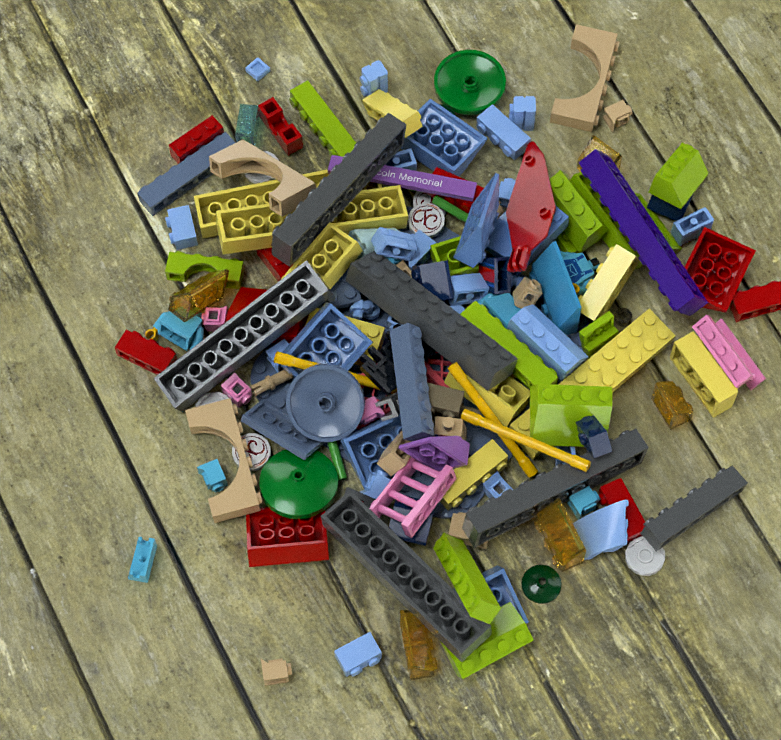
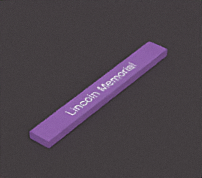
M331 156L328 174L331 173L332 168L336 164L339 165L342 162L343 157ZM384 165L370 181L389 186L400 185L401 188L472 202L477 186L476 182Z

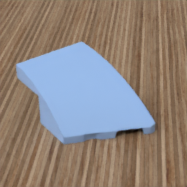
M628 500L608 505L572 523L584 560H590L602 552H615L627 545L628 520L625 519L626 506H629Z

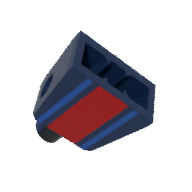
M510 256L484 258L482 263L478 264V273L482 275L489 286V292L492 294L511 292V272L507 270Z

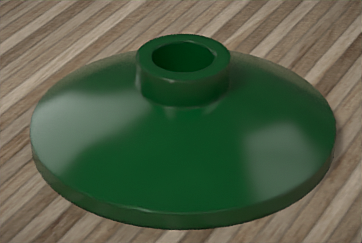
M535 565L524 573L521 582L522 591L532 602L546 604L556 599L561 591V578L553 568L547 565ZM543 579L546 583L541 585L538 583V580Z

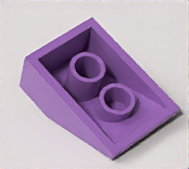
M460 436L427 437L399 445L400 450L437 471H441L446 464L453 467V469L468 464L470 444Z

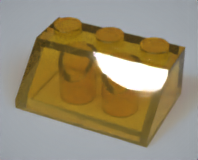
M229 270L209 272L199 277L195 282L187 284L180 291L174 292L169 298L168 310L183 322H186L204 311L206 307H210L220 301L224 296Z
M560 498L556 499L537 513L534 525L538 533H542L544 546L547 550L551 551L555 567H559L560 571L564 572L583 563L586 549Z
M399 610L400 627L410 680L433 677L434 670H437L438 667L436 657L432 658L431 655L434 645L432 638H428L427 631L429 630L409 610Z

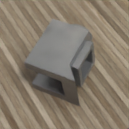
M398 393L390 394L375 403L376 407L387 403L390 407L391 412L381 417L382 421L398 417L400 414Z

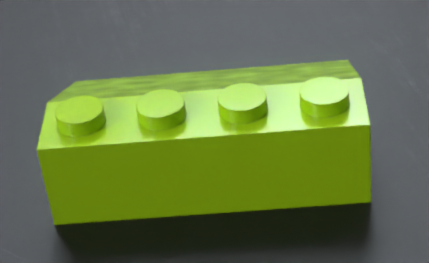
M553 384L530 386V437L551 446L584 447L578 437L579 433L576 422L583 417L592 415L597 418L608 433L612 412V387Z

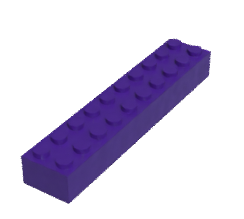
M597 149L593 150L579 162L582 167L581 173L592 182L590 184L591 188L600 194L601 198L599 199L601 203L609 208L611 211L609 215L615 222L619 223L620 232L629 238L630 241L628 243L630 247L639 253L640 256L638 258L640 262L649 268L648 274L654 281L658 282L660 285L658 289L670 300L668 302L669 306L681 314L693 315L705 306L708 301L612 158Z

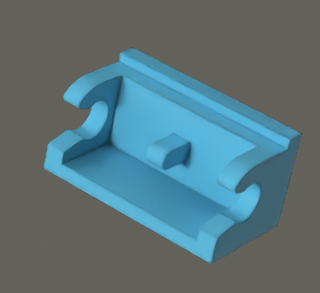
M138 537L129 571V580L148 583L157 549L154 538H149L148 541H145L142 537Z

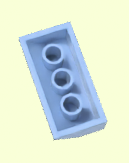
M534 304L523 307L508 323L506 329H510L520 342H524L534 355L540 356L548 368L554 369L558 379L561 381L588 358Z

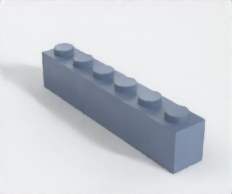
M226 132L217 135L213 141L201 146L197 152L188 155L184 161L172 166L168 172L156 177L149 185L143 186L137 192L139 201L154 216L212 176L209 156L235 144V141Z
M406 323L390 330L403 439L413 442L433 437L434 423L431 415L429 386L426 377L427 370L421 340L422 333L420 327Z

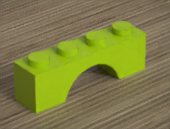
M176 251L169 252L165 274L167 280L186 282L191 275L206 271L215 274L219 278L222 287L240 289L244 275L243 261L235 258L229 260L218 256L206 257L201 254L191 255Z

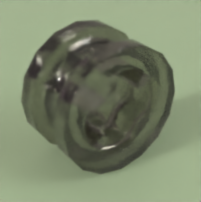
M619 308L615 313V323L621 327L628 326L631 322L632 313L627 308ZM622 314L626 315L625 320H621Z

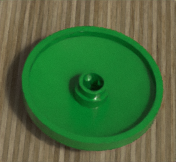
M461 50L454 52L444 58L435 71L434 89L438 99L443 105L450 107L459 114H481L492 104L496 106L505 93L506 76L504 69L494 57L482 51Z
M285 449L272 456L264 465L259 479L260 493L265 504L278 515L290 519L310 518L322 513L334 501L338 491L337 471L331 460L317 450L307 459L303 460Z

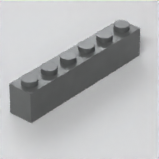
M733 465L728 469L722 468L716 473V477L713 479L709 477L701 484L700 488H693L688 492L687 497L684 499L682 497L678 498L671 508H664L659 512L658 517L655 519L651 517L643 524L645 527L641 534L655 551L667 545L744 490L748 482Z

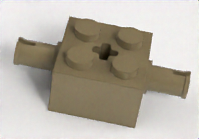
M427 383L429 386L428 392L432 421L437 416L461 419V414L465 408L481 414L479 409L464 406V391Z

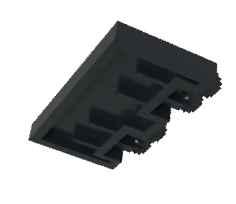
M396 324V325L393 326V329H394V328H397V327H399V326H401V325H400V324ZM390 331L385 334L389 342L381 348L380 352L373 346L368 349L369 355L372 356L377 364L366 354L360 356V360L363 363L360 370L386 396L397 388ZM422 340L425 362L436 350Z

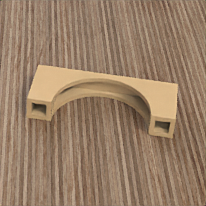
M576 24L571 49L579 51L591 59L598 70L599 81L590 92L573 99L555 98L550 123L592 132L593 127L598 125L600 116L597 115V112L602 110L604 100H601V97L606 95L608 87L605 85V82L610 80L612 71L609 68L614 66L616 57L613 56V53L618 51L620 41H617V33Z
M241 140L209 156L210 172L221 179L240 173H260L278 180L280 185L269 193L270 210L282 217L296 210L297 205L301 201L304 202L309 192L312 189H316L315 182L245 140Z
M231 398L185 410L191 434L209 433L220 436L231 443L239 455V468L233 482L220 494L208 498L214 523L260 511L259 504L263 502L260 492L256 493L254 488L258 484L255 474L251 475L250 468H253L250 456L246 457L245 454L248 447L246 439H241L240 433H243L241 421H236L235 416L239 415L236 404L232 405Z

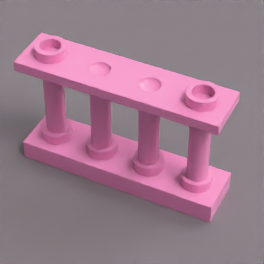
M705 315L692 326L736 388L746 384L750 390H753L766 379L723 319L715 323L709 315Z
M410 456L407 464L395 474L378 498L371 503L369 509L379 518L384 514L401 522L405 535L412 538L457 479L454 469L446 464L441 471H437ZM418 470L435 478L431 485L427 486L410 477ZM406 484L424 494L420 500L416 501L399 492ZM395 499L413 509L405 516L388 508V506Z

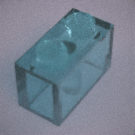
M240 104L235 132L236 143L245 140L255 146L260 118L258 105Z

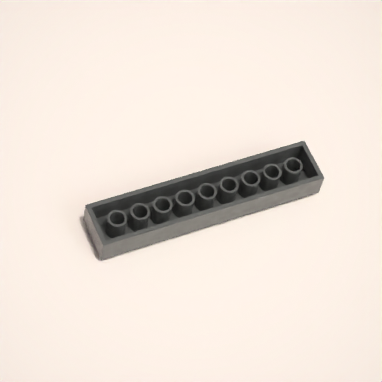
M389 112L384 118L381 117L377 121L376 126L367 131L365 138L362 141H358L350 153L345 154L342 162L339 165L336 164L327 177L322 178L319 186L309 192L304 202L301 201L297 205L296 210L286 216L284 223L273 230L272 255L290 267L327 224L331 223L382 167L403 147L406 124Z
M373 251L350 264L346 282L402 325L410 323L420 327L422 333L421 340L452 364L457 362L465 374L487 391L512 376L518 360L517 357L384 256L378 255Z
M306 260L158 374L154 380L173 407L183 412L334 294L313 265Z
M637 429L632 431L626 430L614 440L613 438L609 439L612 452L593 458L587 450L586 454L579 456L591 461L587 472L572 467L568 463L564 465L560 463L548 473L542 472L530 482L526 480L514 490L508 489L496 499L492 497L485 501L484 505L470 508L466 513L462 529L473 548L568 501L569 496L588 486L592 489L641 464L649 447Z
M351 490L321 515L323 526L461 662L491 636V625L470 617L459 595Z

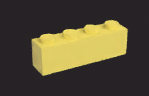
M378 89L362 100L367 114L377 121L381 117L384 118L389 112L406 124L405 138L423 127L420 121V113L410 108L407 104L400 102L398 98L392 97L388 92L385 93Z
M493 439L468 458L466 466L454 469L457 479L440 502L447 510L452 507H458L465 496L474 494L481 483L487 481L496 471L501 472L507 466L508 455Z

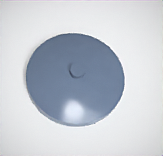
M317 364L300 372L292 381L286 396V408L292 424L301 434L315 441L333 442L345 438L356 429L364 414L365 398L361 385L346 369L333 364Z

